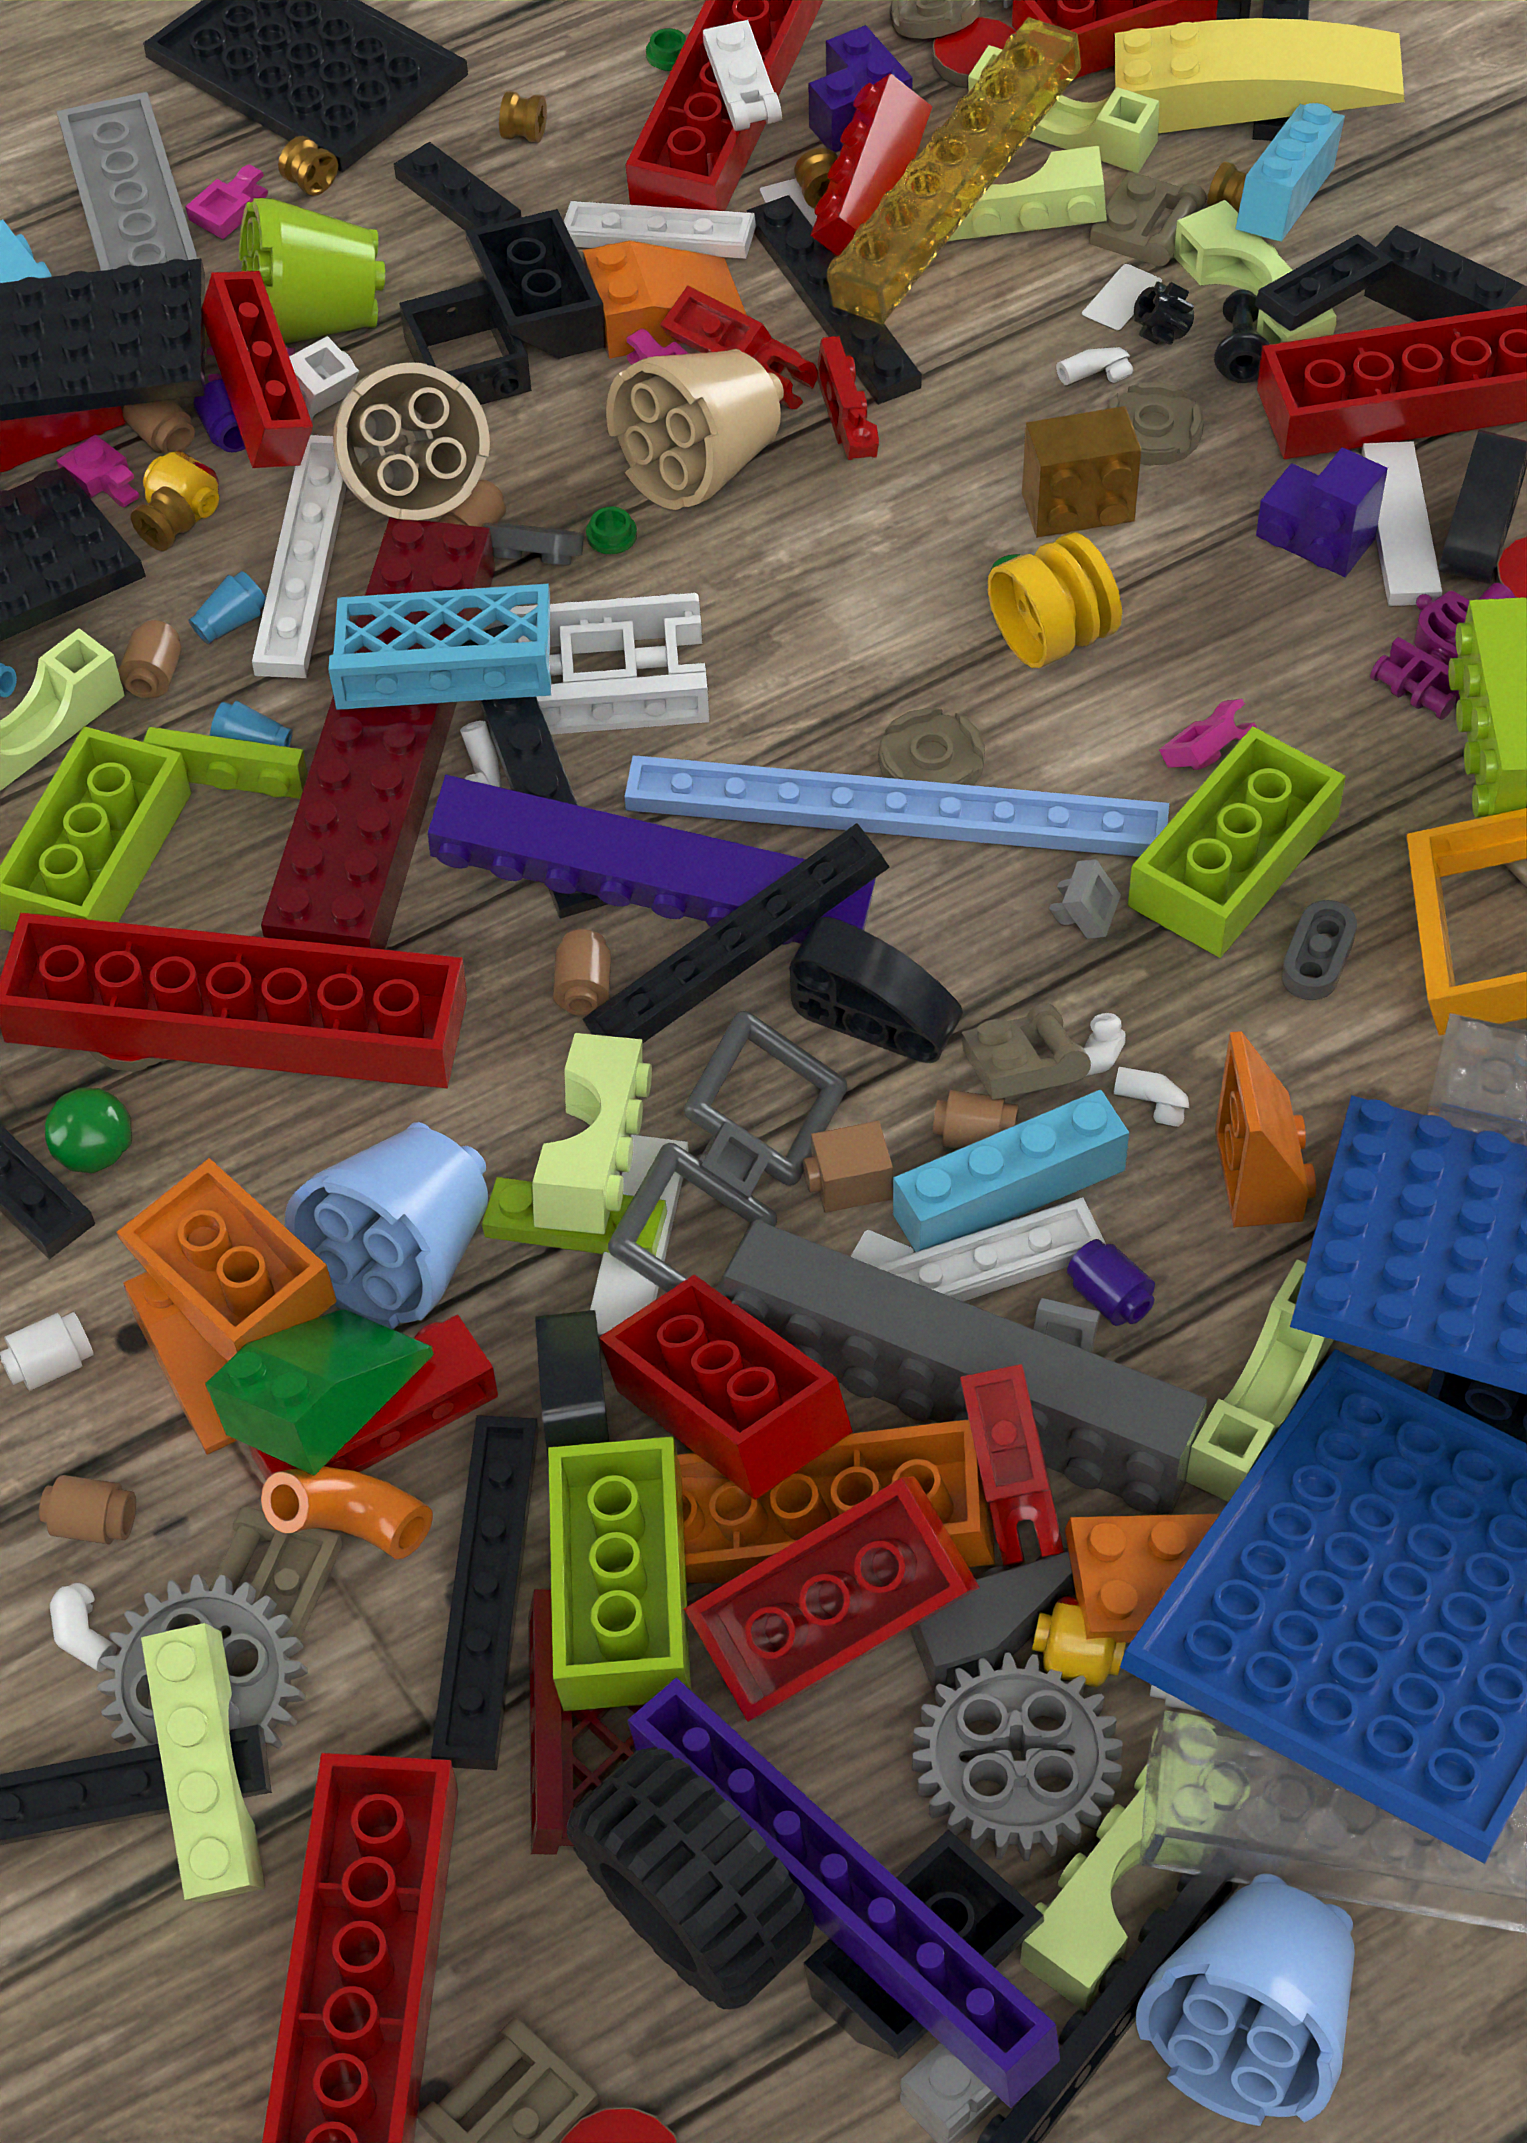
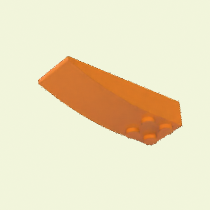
M969 1419L852 1433L756 1500L696 1453L678 1455L682 1477L686 1583H727L901 1477L914 1476L920 1483L967 1566L975 1567L995 1564L993 1520L989 1503L986 1502Z

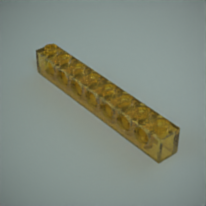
M1028 17L1019 30L1007 39L1004 49L991 65H987L983 69L980 79L969 93L960 98L954 112L942 127H938L934 131L930 142L916 159L910 161L901 179L892 190L884 194L878 208L866 223H862L857 228L854 238L843 252L831 261L827 271V281L830 286L834 307L884 324L1081 70L1078 34L1076 32Z

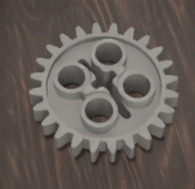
M199 1574L193 1575L190 1592L185 1593L174 1580H170L167 1585L168 1600L161 1602L149 1592L144 1594L149 1612L143 1617L136 1612L126 1610L124 1615L133 1627L129 1635L120 1632H111L109 1635L112 1641L121 1647L119 1656L101 1657L100 1660L101 1664L115 1672V1678L97 1684L99 1691L105 1695L116 1697L114 1702L101 1710L102 1716L110 1721L123 1720L111 1734L114 1740L124 1744L135 1739L130 1749L158 1744L153 1710L148 1706L150 1690L141 1637L184 1628L190 1624L206 1623L221 1631V1633L225 1628H231V1635L223 1640L232 1692L228 1710L229 1730L258 1724L264 1728L265 1743L278 1749L282 1746L279 1737L273 1729L277 1723L287 1726L296 1725L297 1720L285 1710L287 1702L305 1700L306 1695L292 1686L291 1680L308 1674V1668L300 1662L289 1660V1657L298 1653L304 1646L297 1637L281 1638L289 1631L293 1622L285 1614L277 1615L270 1619L277 1604L268 1595L254 1603L256 1589L247 1582H244L232 1595V1582L225 1575H219L212 1591H209L206 1580ZM257 1649L259 1659L255 1669L246 1676L235 1677L232 1670L234 1659L244 1650Z
M1005 1653L1002 1670L994 1671L990 1663L983 1657L979 1659L978 1676L972 1678L960 1667L955 1670L956 1691L945 1685L938 1684L935 1688V1700L938 1706L923 1704L921 1708V1721L927 1727L914 1728L913 1745L921 1750L912 1753V1771L924 1773L917 1779L918 1795H935L929 1802L930 1817L937 1818L950 1813L947 1830L949 1829L955 1836L966 1828L970 1830V1849L974 1852L982 1846L986 1839L995 1841V1856L999 1860H1002L1008 1845L1013 1844L1018 1845L1023 1861H1029L1032 1844L1039 1842L1052 1857L1056 1855L1057 1836L1062 1834L1075 1846L1080 1843L1082 1831L1079 1821L1097 1829L1100 1826L1101 1812L1097 1806L1111 1808L1114 1802L1115 1791L1109 1785L1120 1783L1122 1766L1113 1761L1121 1758L1123 1744L1121 1740L1109 1738L1115 1733L1116 1717H1098L1103 1709L1104 1696L1096 1694L1085 1699L1082 1697L1086 1681L1084 1676L1081 1675L1066 1684L1061 1681L1062 1672L1050 1669L1047 1674L1039 1672L1037 1655H1031L1025 1669H1016L1011 1653ZM1047 1716L1057 1720L1061 1727L1053 1731H1042L1034 1727L1031 1721L1037 1717ZM985 1720L994 1724L997 1730L992 1734L978 1735L971 1732L966 1726L973 1721ZM1071 1749L1074 1755L1070 1756L1062 1751ZM1011 1751H1021V1757L1024 1761H1013ZM964 1755L971 1760L965 1763L959 1758ZM1055 1776L1064 1780L1069 1787L1056 1793L1048 1792L1042 1789L1037 1784V1781L1043 1777ZM991 1780L1000 1784L1004 1790L998 1795L982 1796L975 1792L972 1785L978 1781Z

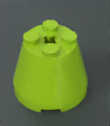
M253 198V202L246 203L239 242L238 259L242 261L241 271H260L285 345L365 327L375 328L377 326L378 303L374 297L375 291H383L385 264L384 261H375L378 254V232L376 229H367L272 198Z

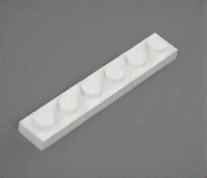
M310 435L301 465L295 466L252 659L255 676L307 677L347 488L335 460L333 436Z

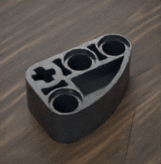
M1478 431L1444 546L1439 572L1487 584L1491 583L1527 468V441L1487 431Z
M819 917L815 920L790 963L791 1002L798 1014L811 1022L919 1062L934 1063L939 1060L963 1014L959 1002L924 968L876 936L835 918Z
M595 1310L535 1316L541 1407L548 1465L549 1447L609 1442Z

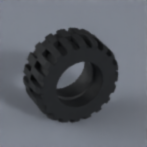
M653 1747L637 1750L572 1809L566 1827L568 1829V1838L574 1844L573 1849L578 1858L584 1862L588 1868V1873L595 1883L603 1889L612 1905L622 1913L635 1932L654 1949V1952L666 1964H669L677 1972L682 1980L689 1986L697 1989L699 1994L709 2002L713 2001L719 2008L730 2010L744 2007L811 1943L815 1927L812 1910L804 1902L805 1896L799 1886L791 1880L788 1870L780 1859L773 1855L759 1833L748 1825L740 1816L741 1813L728 1800L726 1801L710 1782L703 1776H698L690 1765L682 1759H675L669 1751L663 1748Z

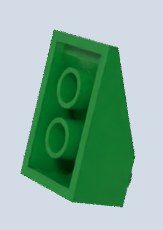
M340 1309L245 1344L205 1385L226 1435L315 1476L434 1353L432 1347L428 1344L346 1309Z

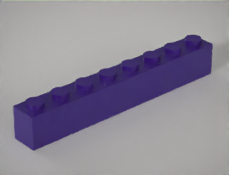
M445 775L428 829L430 856L436 857L447 866L459 869L474 866L490 870L495 876L504 880L519 881L522 878L544 883L549 889L559 893L572 894L576 891L596 895L603 902L620 907L628 906L629 904L651 908L656 914L665 918L681 919L685 916L706 921L710 927L806 860L450 775ZM876 878L821 917L835 918L865 930ZM813 923L782 945L790 944L791 942L802 944Z
M678 1678L670 1682L628 1719L636 1751L653 1747L663 1748L669 1751L675 1759H682L690 1765L698 1776H703L715 1787V1790L741 1813L740 1816L748 1825L759 1833L773 1855L779 1858L786 1867L789 1877L799 1886L805 1896L804 1902L812 1910L815 1925L1006 2105L1012 2108L1060 2061L1056 2024Z

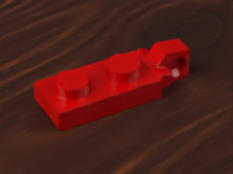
M840 336L823 337L819 348L817 380L837 443H843L848 460L865 457L876 458L879 447L877 425L866 420L867 400L864 391H857L855 385L856 370L854 359L851 355H845Z

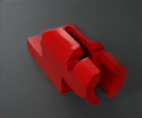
M688 285L660 324L667 335L701 353L738 349L750 355L762 365L767 373H773L780 379L784 395L779 403L789 409H798L804 402L801 397L792 393L793 384L790 379L781 375L785 367L794 380L811 389L814 388L818 379V369L815 364L803 358L800 353L791 347L773 339L763 323Z
M1019 1364L960 1377L986 1502L990 1506L1003 1566L1025 1562L1020 1535L1017 1530V1524L1022 1520L1029 1519L1034 1523L1042 1557L1064 1553L1052 1490L1023 1365Z

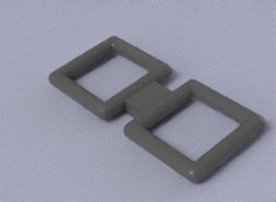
M740 1011L736 1013L684 1106L685 1116L712 1135L700 1159H697L675 1143H667L661 1147L608 1243L610 1254L665 1292L670 1291L688 1279L636 1243L671 1177L676 1172L750 1222L716 1287V1290L725 1296L724 1275L755 1220L774 1227L777 1224L776 1213L751 1195L763 1171L788 1186L795 1185L800 1180L804 1172L803 1158L812 1157L811 1134L826 1131L847 1091L846 1080L750 1012ZM747 1039L821 1089L786 1157L711 1107Z

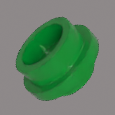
M664 28L654 32L646 46L647 61L658 69L671 71L686 41L684 33L673 28Z
M613 506L604 507L592 515L586 527L587 542L594 550L603 554L622 553L631 548L635 543L637 527L634 520L624 509Z

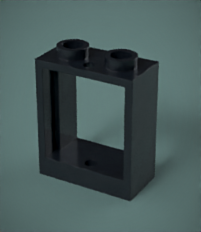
M485 280L399 303L404 339L415 363L436 367L428 346L491 330L503 357L447 371L446 373L456 378L459 382H463L475 395L480 405L532 391L528 354L521 339L509 333ZM455 307L454 311L447 312L450 308Z

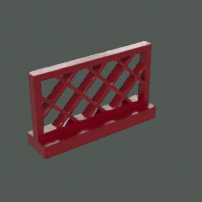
M534 1589L528 1615L531 1854L557 1855L559 1846H574L568 1838V1829L566 1828L574 1805L589 1790L593 1791L602 1783L601 1779L621 1760L625 1762L634 1754L632 1749L635 1748L632 1735L623 1743L600 1721L612 1707L597 1708L592 1712L588 1709L563 1711L553 1680L551 1590ZM644 1705L627 1707L635 1714ZM572 1714L581 1721L573 1730ZM588 1730L613 1751L593 1772L573 1755L572 1745ZM573 1774L582 1781L575 1790H573Z

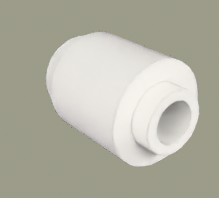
M72 1312L64 1317H60L58 1313L53 1314L5 1336L8 1349L0 1352V1359L11 1383L15 1385L24 1381L28 1390L31 1391L81 1368V1361L94 1354L78 1317Z

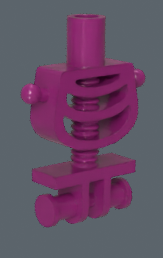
M1493 583L1477 600L1515 598V596L1504 584ZM1448 591L1434 602L1427 594L1418 596L1416 605L1422 611L1419 614L1414 639L1416 647L1397 637L1392 642L1390 657L1387 655L1381 656L1370 674L1372 680H1380L1391 686V694L1398 698L1409 691L1413 694L1410 700V704L1413 707L1420 709L1425 706L1435 712L1436 717L1440 720L1445 719L1455 703L1457 704L1458 700H1460L1459 691H1452L1450 689L1448 669L1450 659L1458 658L1456 627L1458 623H1465L1469 600L1454 591Z

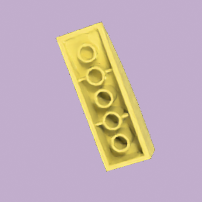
M1267 18L1210 20L1194 23L1182 22L1171 26L1149 29L1137 28L1115 33V88L1119 87L1159 100L1158 133L1290 117L1299 104L1318 103L1328 106L1332 111L1405 102L1399 33L1350 24L1303 19Z

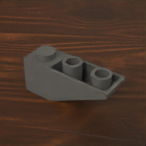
M1064 1548V1553L1046 1557L1041 1555L1035 1562L1011 1569L1009 1566H998L983 1572L976 1579L980 1587L979 1589L910 1629L934 1694L938 1684L949 1688L956 1687L955 1670L959 1667L972 1678L977 1677L980 1658L984 1657L994 1671L999 1670L1003 1665L1005 1653H1011L1013 1656L1035 1634L1039 1613L1052 1615L1054 1606L1060 1598L1064 1596L1072 1597L1075 1594L1068 1548Z

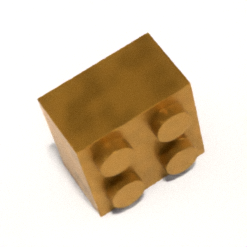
M1126 406L1026 422L1022 496L1036 538L1135 521L1141 447Z

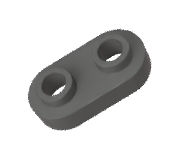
M483 523V527L490 528L493 555L495 557L520 559L522 558V551L541 553V562L570 565L572 556H581L583 552L584 534L580 532L510 523Z
M1322 900L1312 903L1304 910L1285 955L1282 970L1283 984L1294 996L1305 1000H1319L1327 997L1335 990L1353 946L1357 929L1356 916L1349 907L1337 901ZM1322 933H1327L1334 937L1329 938L1328 936L1323 935ZM1304 975H1312L1316 978H1309Z

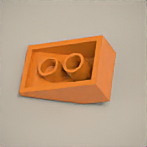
M624 241L582 250L583 263L604 306L605 349L609 359L626 356L635 351L627 343V337L641 328L648 331L663 348L673 342L682 344V342L667 335L660 324L687 285L747 315L724 257L635 241Z
M1230 1032L1215 1134L1233 1227L1303 1222L1307 1199L1315 1198L1316 1196L1314 1167L1312 1163H1303L1301 1149H1305L1306 1146L1303 1116L1293 1115L1289 1092L1243 1032Z
M210 1158L117 1231L118 1238L202 1337L227 1361L245 1344L318 1318L337 1302L327 1265Z
M148 1272L123 1282L134 1317L206 1455L237 1441L226 1435L205 1385L228 1361L202 1337Z

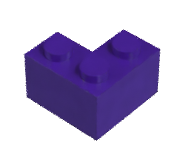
M866 25L826 40V76L808 83L809 128L828 149L835 153L841 151L843 147L840 139L845 128L852 122L856 110L853 106L854 100L866 84L871 83L874 85L891 73L913 91L912 76Z
M1343 447L1320 475L1291 463L1260 501L1256 536L1276 547H1281L1311 561L1321 568H1326L1346 577L1376 538L1388 468Z

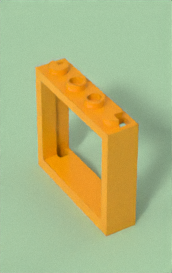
M1527 808L1408 833L1407 842L1427 998L1438 1035L1441 1036L1527 1019V972L1455 986L1441 877L1527 859Z

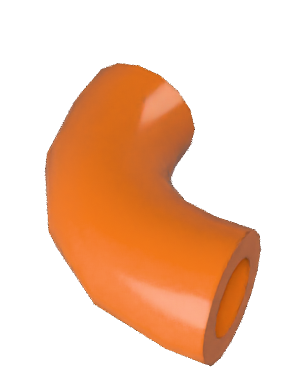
M323 1466L314 1476L301 1469H289L270 1476L262 1488V1510L267 1521L275 1530L282 1533H295L314 1528L340 1531L367 1541L394 1559H403L411 1555L426 1538L433 1520L432 1510L414 1496L386 1481L352 1470Z

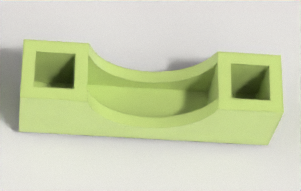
M988 45L968 76L970 118L1066 150L1099 146L1102 162L1135 173H1139L1158 142L1159 100L1116 87L1106 99L1098 102L1088 103L1072 100L1052 89L1040 77L1030 58Z
M1099 146L1053 151L1039 171L1026 179L1009 184H987L976 181L965 175L957 164L910 170L909 173L917 245L1107 221Z
M1226 200L1177 220L1174 258L1199 285H1231L1249 290L1257 296L1259 289L1293 271L1278 255L1274 246L1266 243L1261 236L1236 230L1238 212ZM1331 308L1290 332L1259 309L1256 331L1270 344L1334 335L1336 315Z
M79 628L39 658L36 676L27 695L9 715L0 720V791L75 735L83 726L88 725L125 696L114 654Z
M581 1033L574 1034L565 1065L566 1113L585 1121L590 1127L571 1138L543 1144L532 1182L534 1227L604 1234L610 1211H620L624 1180L623 1176H619L620 1172L630 1171L633 1157V1138L629 1137V1135H638L640 1132L643 1102L639 1100V1097L648 1098L651 1088L652 1065L650 1063H643L642 1039Z
M1298 1259L1271 1304L1260 1337L1241 1376L1224 1400L1218 1398L1191 1446L1186 1482L1229 1502L1307 1390L1333 1342V1339L1290 1327L1306 1263Z
M206 1623L141 1637L184 1900L202 1903L264 1889L265 1883L255 1825L244 1803L233 1761L228 1720L229 1701L232 1692L221 1631Z
M1178 1742L1164 1760L1154 1756L1147 1763L1134 1785V1788L1139 1792L1126 1809L1120 1804H1116L1110 1810L1096 1833V1836L1101 1841L1090 1855L1086 1857L1080 1852L1070 1861L1058 1881V1886L1062 1890L1048 1907L1042 1902L1035 1906L1044 1915V1922L1022 1943L1020 1964L1084 2011L1087 2010L1100 1993L1098 1988L1107 1970L1118 1958L1124 1959L1128 1936L1115 1915L1111 1899V1892L1118 1880L1135 1865L1152 1858L1172 1856L1190 1860L1202 1859L1237 1812L1242 1787Z

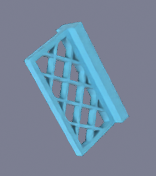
M549 584L337 598L333 655H329L328 667L336 710L551 696ZM538 604L536 608L522 618L509 611L516 605ZM464 608H479L482 610L481 613L469 621L457 615ZM426 611L430 614L416 625L404 619L411 612ZM374 615L377 617L363 628L350 622V616ZM495 620H499L509 626L496 637L483 631L484 628ZM443 623L456 630L442 641L429 634ZM390 627L402 633V635L388 645L376 638ZM522 636L532 641L513 643ZM469 639L479 644L472 646H461ZM415 643H418L426 648L407 650ZM363 646L372 651L367 653H354Z

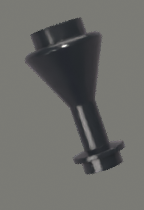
M1245 289L1234 291L1223 303V315L1227 321L1233 324V329L1217 346L1214 354V362L1218 371L1226 378L1237 383H1250L1258 379L1262 346L1271 345L1253 328V322L1258 319L1259 308L1255 306L1257 296Z

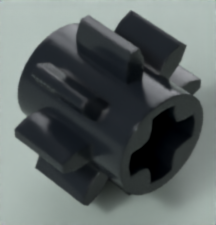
M1159 281L1155 283V287H1148L1142 291L1134 305V321L1143 325L1139 335L1155 344L1163 341L1169 345L1173 343L1174 339L1184 337L1194 321V305L1185 301L1189 291L1173 282L1166 286Z

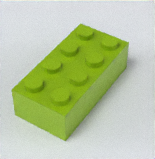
M1527 598L1469 600L1465 623H1458L1456 627L1458 658L1450 659L1448 676L1450 689L1452 691H1459L1460 700H1458L1456 707V722L1458 731L1467 733L1468 742L1465 743L1464 765L1467 775H1475L1476 785L1473 786L1472 808L1475 818L1527 808Z
M83 726L0 865V929L14 933L20 913L119 922L192 794L182 753Z
M1252 726L1132 865L1128 907L1221 958L1339 817L1346 776Z
M674 1437L549 1447L553 1680L563 1711L644 1705L675 1678H678L691 1690L688 1615L684 1610L687 1607L682 1477Z

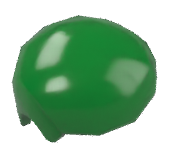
M78 1088L61 1096L47 1114L45 1122L46 1144L52 1157L68 1170L94 1174L113 1165L121 1157L122 1152L131 1146V1117L125 1106L114 1095L100 1088Z

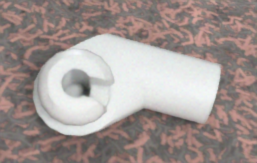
M1120 347L1088 349L1058 362L1056 369L1061 382L1064 385H1069L1104 369L1106 370L1108 380L1116 383L1132 375L1133 366L1128 361L1130 355L1127 351Z
M476 721L463 726L460 732L475 774L466 776L465 779L502 788L497 752L486 722Z
M1099 1014L1090 1023L1093 1033L1089 1036L1083 1048L1091 1061V1068L1086 1076L1109 1070L1114 1065L1125 1045V1031L1121 1029V1020L1115 1014Z
M1125 1067L1118 1068L1114 1095L1156 1102V1110L1153 1116L1156 1123L1176 1127L1183 1124L1184 1110L1189 1108L1188 1096L1172 1081L1158 1073Z
M82 1583L62 1586L56 1591L50 1603L54 1641L58 1647L98 1672L104 1671L107 1667L100 1663L101 1657L115 1656L117 1646L89 1628L88 1613L92 1612L93 1605L90 1603L95 1601L94 1594L89 1587Z

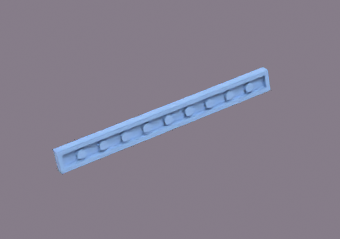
M635 755L632 757L625 792L626 811L848 830L858 823L864 832L1135 857H1140L1167 826L1169 803Z

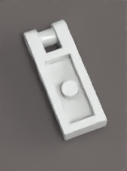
M744 20L704 29V46L734 131L749 129L750 123L765 120L767 124L782 121L780 102L777 93L772 88L749 21Z

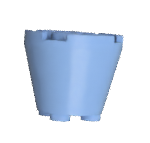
M415 1122L406 1130L308 1179L292 1195L287 1204L285 1227L327 1265L337 1300L334 1304L336 1307L346 1309L390 1329H394L399 1323H408L416 1320L422 1321L441 1300L486 1211L488 1191L482 1175L486 1171V1163L478 1151L472 1147L459 1146L447 1136L431 1130L427 1125Z
M1272 1874L1255 1876L1250 1885L1239 1889L1155 1971L1138 2002L1136 2025L1139 2038L1151 2041L1163 2060L1171 2067L1167 2079L1185 2095L1202 2106L1222 2116L1251 2125L1261 2126L1265 2116H1298L1305 2123L1320 2114L1329 2102L1342 2070L1355 1956L1354 1943L1350 1935L1353 1929L1351 1917L1339 1906L1324 1904L1314 1896L1288 1886L1281 1878Z

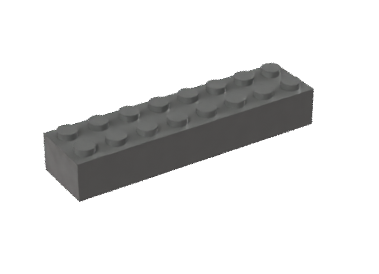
M755 1220L724 1275L725 1297L836 1376L838 1382L842 1383L848 1391L859 1397H876L897 1406L905 1415L916 1420L925 1421L930 1419L937 1423L968 1420L969 1417L960 1377L1022 1364L1046 1467L1066 1475L1077 1486L1085 1489L1099 1488L1121 1497L1129 1506L1145 1513L1155 1511L1162 1515H1172L1186 1484L1191 1446L1203 1427L1207 1398L782 1229Z

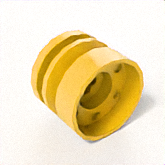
M1078 532L1067 533L1057 538L1054 543L1041 545L1035 555L1022 554L994 567L988 575L987 591L991 610L998 628L1010 649L1020 661L1031 668H1042L1069 655L1075 645L1088 646L1094 643L1097 638H1105L1114 634L1121 626L1122 605L1112 571L1101 552L1088 538Z

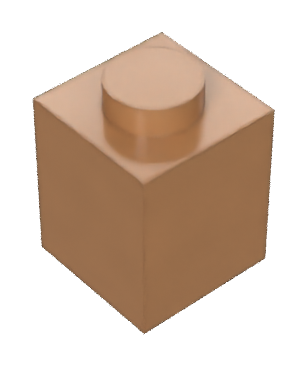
M880 1121L811 1134L812 1157L803 1158L804 1174L809 1192L819 1191L825 1213L893 1199V1166Z

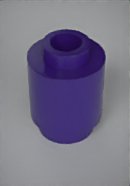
M223 379L205 384V396L195 397L193 405L212 443L231 453L246 449Z
M1094 1239L1077 1251L1067 1267V1274L1073 1279V1288L1115 1326L1126 1322L1129 1324L1137 1323L1147 1315L1154 1304L1155 1299L1152 1294L1155 1289V1282L1114 1244L1105 1245L1101 1240Z

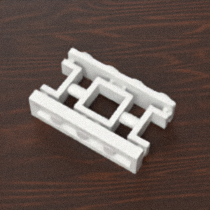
M668 594L550 604V647L561 646V654L549 655L550 675H563V683L551 684V696H536L550 734L709 722L705 663L678 665L677 646L702 644L698 594ZM538 605L515 606L509 611L522 618ZM495 620L491 625L494 628L504 625V623ZM522 636V637H520L519 639H517L515 642L517 643V642H532V641H531L530 639L526 638L525 636ZM665 638L666 646L635 648L634 640ZM625 651L626 669L574 673L573 654ZM668 667V675L637 677V669Z

